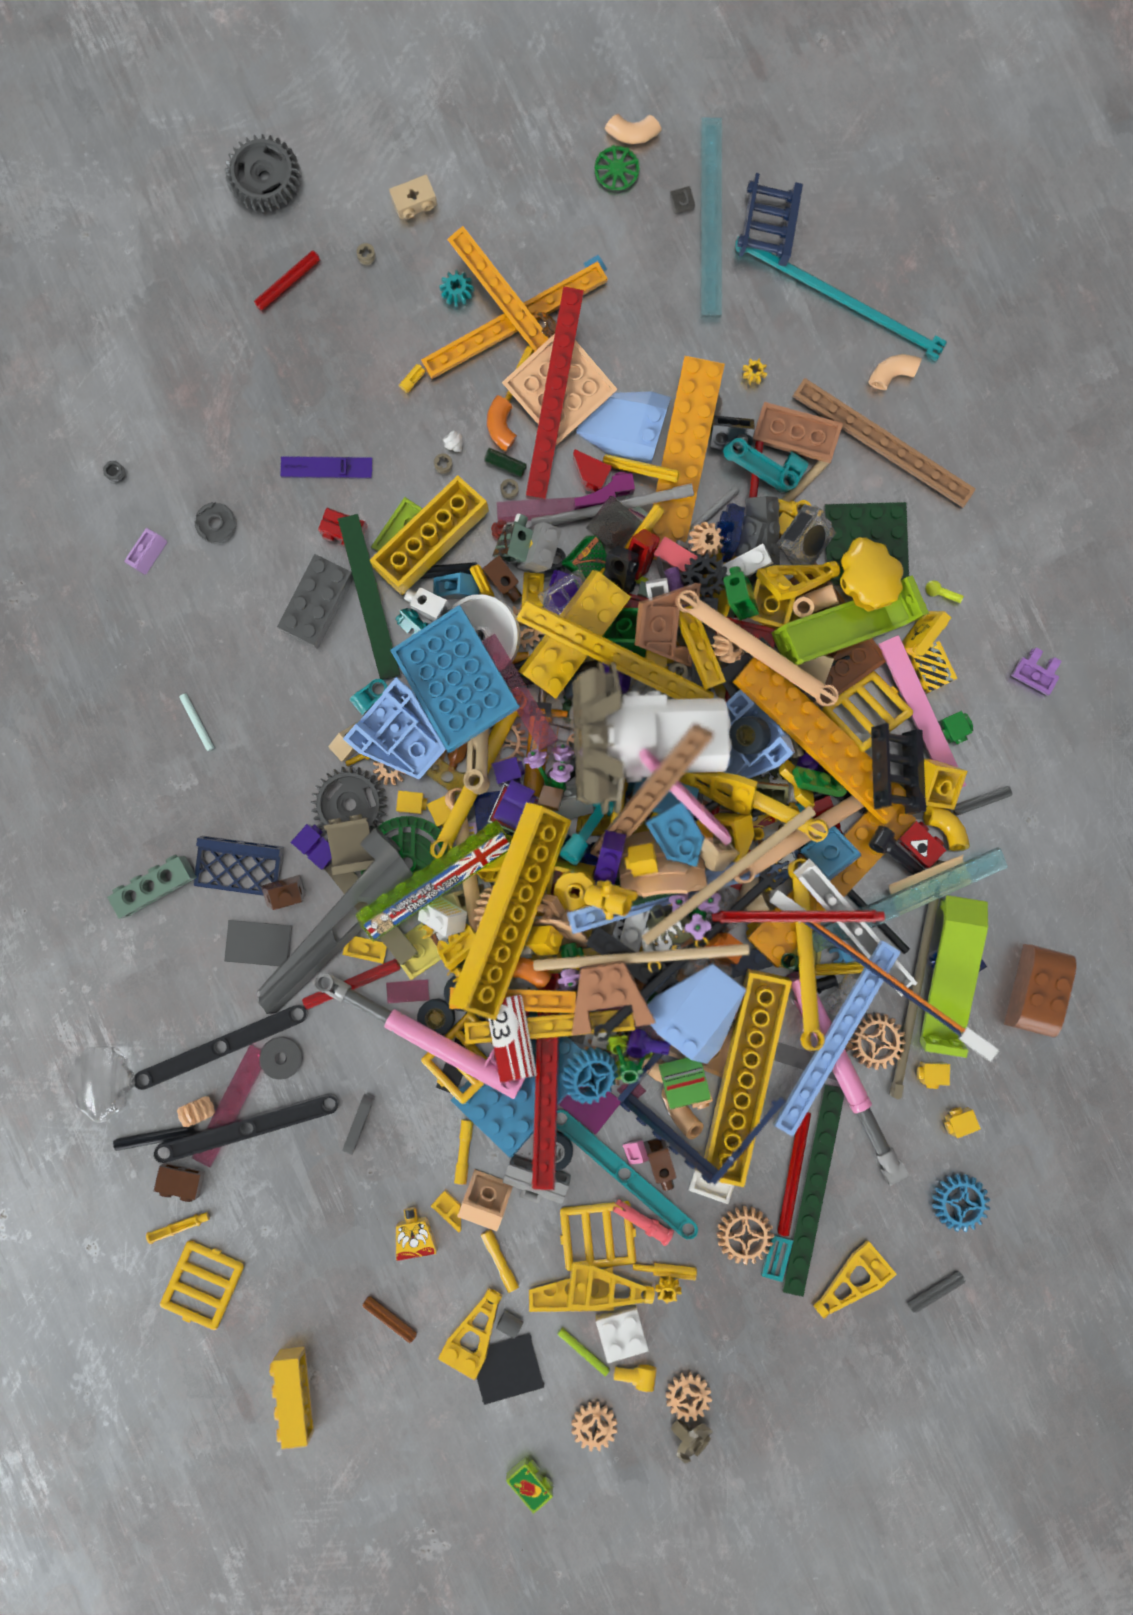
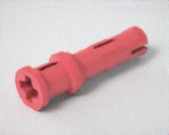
M620 1199L617 1200L615 1204L623 1208V1210L614 1206L613 1212L643 1229L647 1236L656 1238L662 1245L666 1246L670 1242L674 1230L667 1229L658 1220L650 1219Z

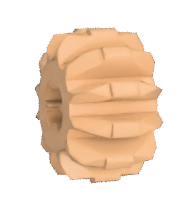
M708 522L695 525L694 531L689 533L693 538L688 541L689 544L693 543L691 551H697V554L704 555V557L706 553H708L709 557H711V554H718V549L723 547L719 541L724 539L723 536H719L721 529H715V524L710 523L708 525Z
M717 632V636L713 637L714 644L711 646L714 647L713 651L717 660L725 663H734L741 659V654H745L742 648Z
M377 761L373 762V765L379 767L374 769L373 773H381L378 775L377 780L381 781L384 778L385 785L389 784L390 779L392 785H396L395 778L402 782L404 779L400 774L407 775L396 769L394 772L391 770V773H388L387 765Z
M204 1096L179 1107L177 1113L183 1127H189L212 1117L215 1114V1110L210 1098Z

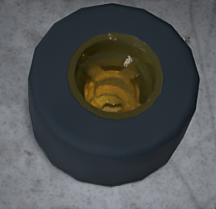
M747 716L734 721L730 727L729 738L732 747L737 752L747 755L760 753L766 749L770 743L771 732L767 722L762 718Z
M431 999L420 1007L417 1014V1022L441 1035H445L454 1025L455 1011L454 1009H449V1005L445 1000Z

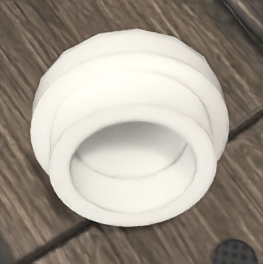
M456 430L442 439L445 443V448L448 450L462 451L463 437Z

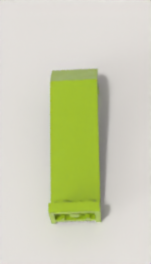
M913 575L901 580L903 590L899 594L898 600L889 606L867 612L863 608L856 606L853 600L786 623L773 631L772 636L780 654L797 666H800L813 659L899 629L921 619L929 612L918 589V585Z
M946 895V899L940 898L939 907L944 912V923L928 1003L961 1027L966 1028L968 1026L988 931V902ZM925 1011L919 1041L924 1051L967 1058L968 1049L964 1042L958 1039V1034Z

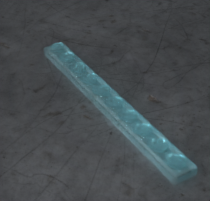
M702 118L701 318H721L722 118Z
M997 847L856 911H884V921H876V923L865 922L871 929L1006 869L1008 866L1002 850ZM829 922L822 925L843 941L850 938L837 922ZM812 931L813 948L816 953L834 945L816 931Z

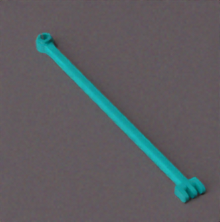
M738 236L735 242V249L739 252L740 247H737ZM746 247L744 253L748 252L925 348L927 351L924 355L934 361H938L940 357L938 354L942 353V347H945L947 341L935 335L933 340L789 262L786 267L778 265L779 257L771 252Z

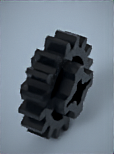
M708 553L705 554V558H702L700 554H697V560L690 558L691 565L685 564L686 571L682 572V576L685 578L683 580L684 586L694 583L701 584L700 594L702 599H705V596L708 594L710 598H713L714 592L721 594L720 587L725 588L723 579L728 576L725 574L727 573V567H722L723 560L717 562V556L714 555L712 558H709Z

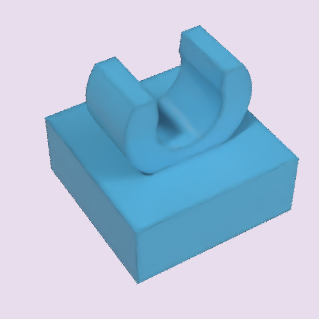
M837 947L829 950L830 954L838 952L840 955L838 959L833 961L834 963H840L843 958L845 963L853 960L852 957Z

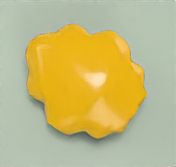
M862 537L853 540L849 550L841 559L844 573L840 579V585L843 591L853 598L856 606L863 608L867 612L878 610L896 602L903 590L901 583L903 567L901 562L890 556L887 547L882 543Z

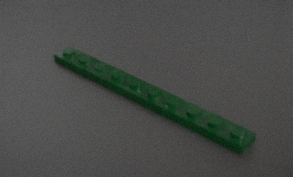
M828 1084L823 1086L792 1238L793 1244L782 1287L783 1293L804 1297L845 1096L841 1087Z

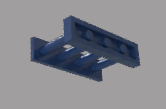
M756 173L753 181L749 180L746 193L750 195L743 234L739 235L737 247H740L739 256L743 257L746 247L776 253V256H779L778 265L786 267L792 253L803 184L795 182L792 190L788 191L759 185L760 173ZM756 193L784 199L788 203V208L782 209L756 203ZM753 211L782 217V220H785V226L779 227L752 220ZM750 229L779 235V238H783L782 244L776 245L750 239Z

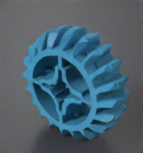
M588 1047L587 1051L581 1048L580 1054L574 1053L573 1059H567L569 1065L563 1066L565 1072L561 1074L564 1079L562 1084L565 1087L566 1093L573 1100H578L582 1104L585 1102L591 1104L593 1099L599 1102L601 1096L606 1098V1093L608 1091L612 1092V1085H617L614 1079L619 1076L618 1073L614 1072L618 1068L612 1056H609L610 1054L607 1051H602L598 1047L595 1049Z
M955 1174L954 1180L947 1176L948 1183L941 1180L940 1184L943 1187L941 1189L935 1188L939 1195L932 1196L934 1200L938 1201L932 1204V1207L938 1209L934 1214L940 1217L939 1221L942 1224L946 1223L948 1229L954 1227L956 1232H959L961 1228L964 1232H967L968 1226L974 1230L976 1229L974 1224L976 1222L982 1225L983 1223L980 1218H988L984 1210H990V1207L985 1205V1203L990 1202V1198L985 1197L988 1191L982 1189L983 1184L981 1182L976 1183V1178L973 1176L969 1179L967 1174H963L962 1178L959 1174ZM968 1187L975 1193L976 1202L969 1200ZM957 1188V1192L954 1195L948 1196L952 1190ZM961 1199L967 1202L961 1205V1207L955 1203L959 1200L961 1201ZM946 1203L954 1207L955 1218L949 1216ZM974 1210L969 1216L965 1217L967 1211Z

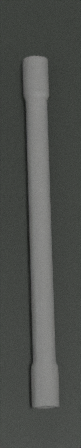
M691 483L664 491L573 511L531 518L532 526L542 522L557 525L662 501L694 496Z

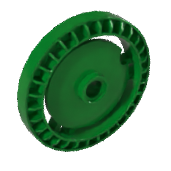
M414 816L396 817L383 822L377 828L385 836L398 829V834L392 836L391 839L399 846L400 851L398 854L403 861L409 857L413 862L410 871L415 878L400 894L408 895L440 874L438 872L439 860L435 859L430 853L432 843L424 836L417 834L416 828L425 831L434 840L438 839L442 830L434 823L423 818ZM404 827H411V832H404ZM442 841L437 843L440 850L443 846ZM447 846V848H446L444 854L442 855V858H443V856H445V855L447 854V852H448V846ZM453 851L448 859L443 860L442 872L455 864ZM395 897L387 906L391 907L401 899Z

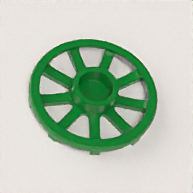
M615 145L600 152L594 166L595 175L600 184L616 191L630 187L637 180L640 169L639 160L630 148ZM612 151L614 160H611L605 154ZM616 151L624 152L620 159L617 158ZM627 154L633 158V160L623 162ZM601 158L609 163V165L598 164ZM635 164L636 172L627 169L626 166ZM607 169L609 172L600 178L598 170ZM624 173L634 176L631 182L628 183ZM610 175L613 177L612 186L604 183V180ZM621 177L625 186L615 187L617 178Z

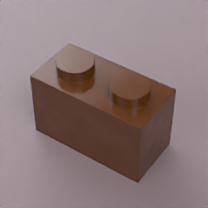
M163 1163L158 1169L154 1192H159V1195L162 1197L171 1198L172 1196L180 1197L181 1201L192 1202V1200H196L200 1196L205 1171Z

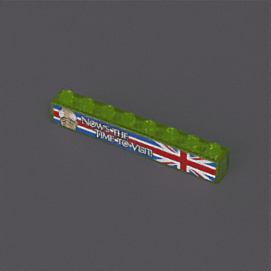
M497 820L487 824L484 829L475 835L469 836L466 841L457 847L451 848L448 853L433 860L430 865L415 872L412 877L397 884L394 889L379 896L370 905L361 908L355 914L360 926L374 942L507 853L511 840Z

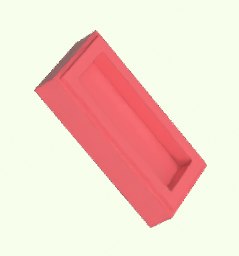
M665 536L654 552L655 557L658 558L660 556L663 562L672 567H678L681 573L686 571L685 564L691 565L690 558L697 560L695 554Z

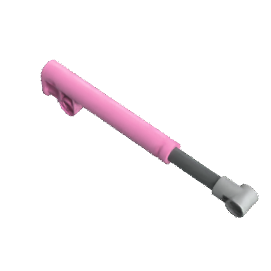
M794 971L786 977L792 981L791 989L794 992V1002L803 1016L800 974ZM817 994L819 1028L825 1036L832 1022ZM844 1048L832 1071L848 1103H850L849 1105L853 1113H858L877 1151L876 1157L883 1167L881 1168L882 1174L889 1186L909 1177L908 1172L901 1160L897 1159L893 1147H889L870 1109L872 1102L869 1096H867V1092Z
M322 973L315 978L314 985L318 991L324 992L340 1002L345 1001L385 1023L384 1028L394 1031L400 1037L506 1096L514 1099L520 1090L525 1078L500 1082L494 1049L486 1060L407 1015H403L398 1010L390 1011L351 989L352 986L336 978L333 974ZM324 977L330 980V986L326 989L321 984Z

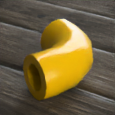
M926 807V812L923 815L925 825L937 827L945 834L949 850L964 851L970 848L966 828L957 816L944 808Z

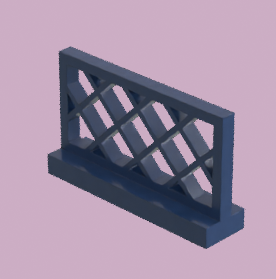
M203 835L197 838L196 846H198L195 868L197 878L194 879V886L264 896L259 883L267 877L271 882L279 881L281 856L284 851L283 846ZM203 850L211 851L215 856V859L209 864L202 858ZM226 853L231 854L236 860L229 867L221 859ZM246 856L252 857L257 863L250 870L241 861ZM266 859L276 860L275 869L270 873L262 865V862ZM217 860L225 869L218 876L209 867ZM237 863L246 872L238 879L230 870ZM257 866L266 875L258 882L250 873ZM205 869L214 878L208 883L200 882V874ZM225 872L234 880L229 886L223 885L219 880V877ZM248 875L254 885L250 888H244L239 880Z

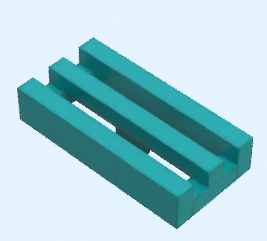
M774 1234V1238L770 1239L773 1246H768L769 1254H766L761 1276L782 1282L793 1240ZM778 1241L770 1273H767L771 1257L773 1254L775 1242ZM783 1243H786L780 1270L777 1276L775 1275L778 1260L780 1257Z

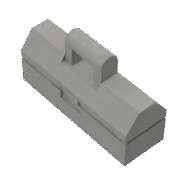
M515 1155L510 1159L502 1183L521 1189L519 1197L538 1204L542 1197L561 1204L563 1203L570 1184L571 1175L556 1171L555 1190H532L533 1162Z

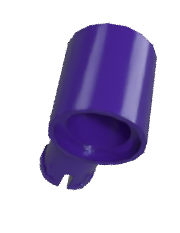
M643 1030L630 1032L627 1046V1054L629 1056L643 1058L645 1054H650V1052L669 1055V1042L653 1040Z

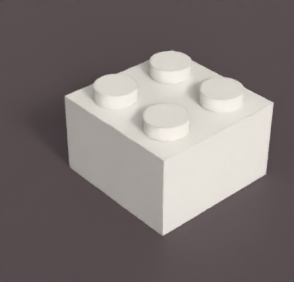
M636 1304L595 1315L607 1363L648 1352V1345Z

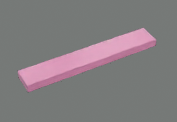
M645 748L639 753L641 762L653 773L660 762ZM677 780L670 791L725 846L731 842L728 830Z

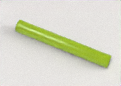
M564 1328L558 1331V1336L601 1374L607 1376L610 1369Z

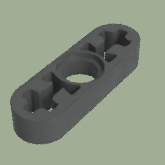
M364 1094L344 1144L343 1152L353 1155L375 1097Z

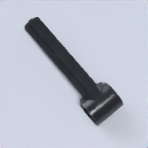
M878 826L868 843L872 850L881 854L888 853L912 875L925 870L896 844L895 833L885 826Z

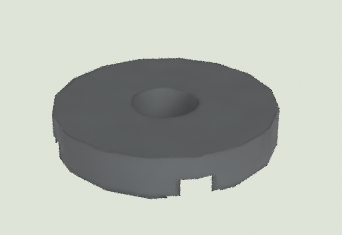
M211 502L203 505L198 510L195 528L205 541L212 544H220L233 536L236 529V518L226 505ZM214 518H219L221 521L217 528L210 526V522Z
M282 1037L273 1038L266 1042L259 1054V1064L263 1072L269 1077L278 1080L287 1079L294 1075L299 1069L302 1060L301 1051L297 1044L290 1039ZM284 1053L286 1056L285 1062L276 1064V1054Z

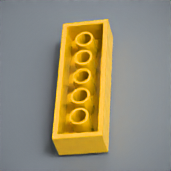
M457 475L370 559L373 569L396 591L403 595L489 512L487 501Z
M592 570L560 616L603 636L631 596L599 571ZM545 634L518 672L556 699L588 655Z

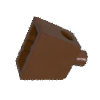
M500 555L482 568L487 580L500 596L506 593L513 603L522 596L515 586L519 581ZM502 578H505L508 581L507 586L502 585Z
M300 875L261 885L266 905L272 910L301 903L305 897Z
M657 1138L645 1141L644 1145L656 1184L661 1183L663 1191L673 1189L675 1187L673 1179L677 1177L666 1141L663 1139L660 1141Z

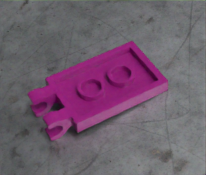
M609 1091L606 1093V1098L601 1096L599 1102L593 1099L591 1104L587 1102L582 1104L578 1100H573L567 1094L559 1106L596 1135L618 1108L621 1101Z

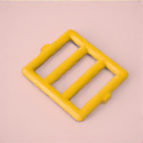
M875 671L838 695L835 704L822 708V711L856 743L861 752H865L872 747L871 737L862 742L833 711L842 704L871 734V727H874V725L848 699L857 692L886 723H889V733L913 715V710L898 695L899 691L894 686L890 687ZM873 681L899 707L902 713L893 718L864 686Z
M467 1012L444 1037L450 1040L456 1037L468 1050L487 1060L488 1058L475 1044L465 1043V1034L461 1031L464 1028V1023L481 1021L474 1013ZM427 1052L421 1059L422 1063L438 1079V1084L441 1087L445 1086L462 1104L466 1103L485 1084L458 1069L472 1084L462 1093L432 1061L435 1055Z
M622 1201L631 1207L629 1201ZM616 1202L571 1206L560 1209L562 1228L560 1240L564 1248L565 1268L567 1271H571L572 1263L591 1265L597 1268L633 1265L636 1263L634 1241L636 1229L633 1227V1223L625 1218L624 1226L628 1256L615 1258L610 1211H612L614 1206L623 1210V1208L615 1204ZM602 1212L607 1259L594 1260L590 1213ZM581 1214L586 1261L573 1262L569 1215Z
M189 1240L184 1246L160 1301V1306L182 1316V1320L188 1323L193 1321L209 1329L216 1330L244 1269V1264L221 1254L222 1251L217 1248L212 1250ZM191 1252H197L233 1268L230 1280L188 1263ZM183 1270L225 1288L221 1300L178 1282ZM174 1290L217 1308L213 1319L211 1320L170 1302Z

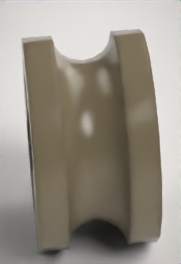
M363 243L357 247L358 260L362 264H371L375 260V251L371 244ZM365 250L369 251L367 257H363V254H361L365 253Z
M441 453L435 457L434 466L437 472L446 474L451 471L453 463L449 455ZM444 459L445 462L448 460L446 468L438 466L440 465V460Z
M505 479L500 486L501 494L506 499L515 498L519 492L517 482L513 479ZM509 484L512 485V488L515 487V490H512L510 494L507 493V490L504 491V488H507Z
M675 662L668 667V670L673 673L676 671V667L682 669L680 676L686 679L688 669L685 665Z

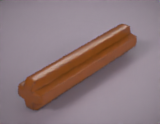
M367 1297L363 1302V1308L408 1343L413 1342L416 1338L417 1333L372 1297Z

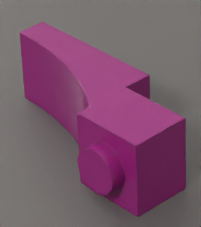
M618 472L615 476H612L611 482L602 489L586 496L574 498V510L614 502L616 497L633 495L635 491L633 474Z

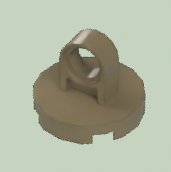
M677 1419L671 1426V1430L682 1441L677 1450V1457L684 1464L691 1462L689 1457L693 1454L698 1457L710 1442L711 1438L708 1435L712 1434L713 1431L705 1423L691 1430L683 1421Z

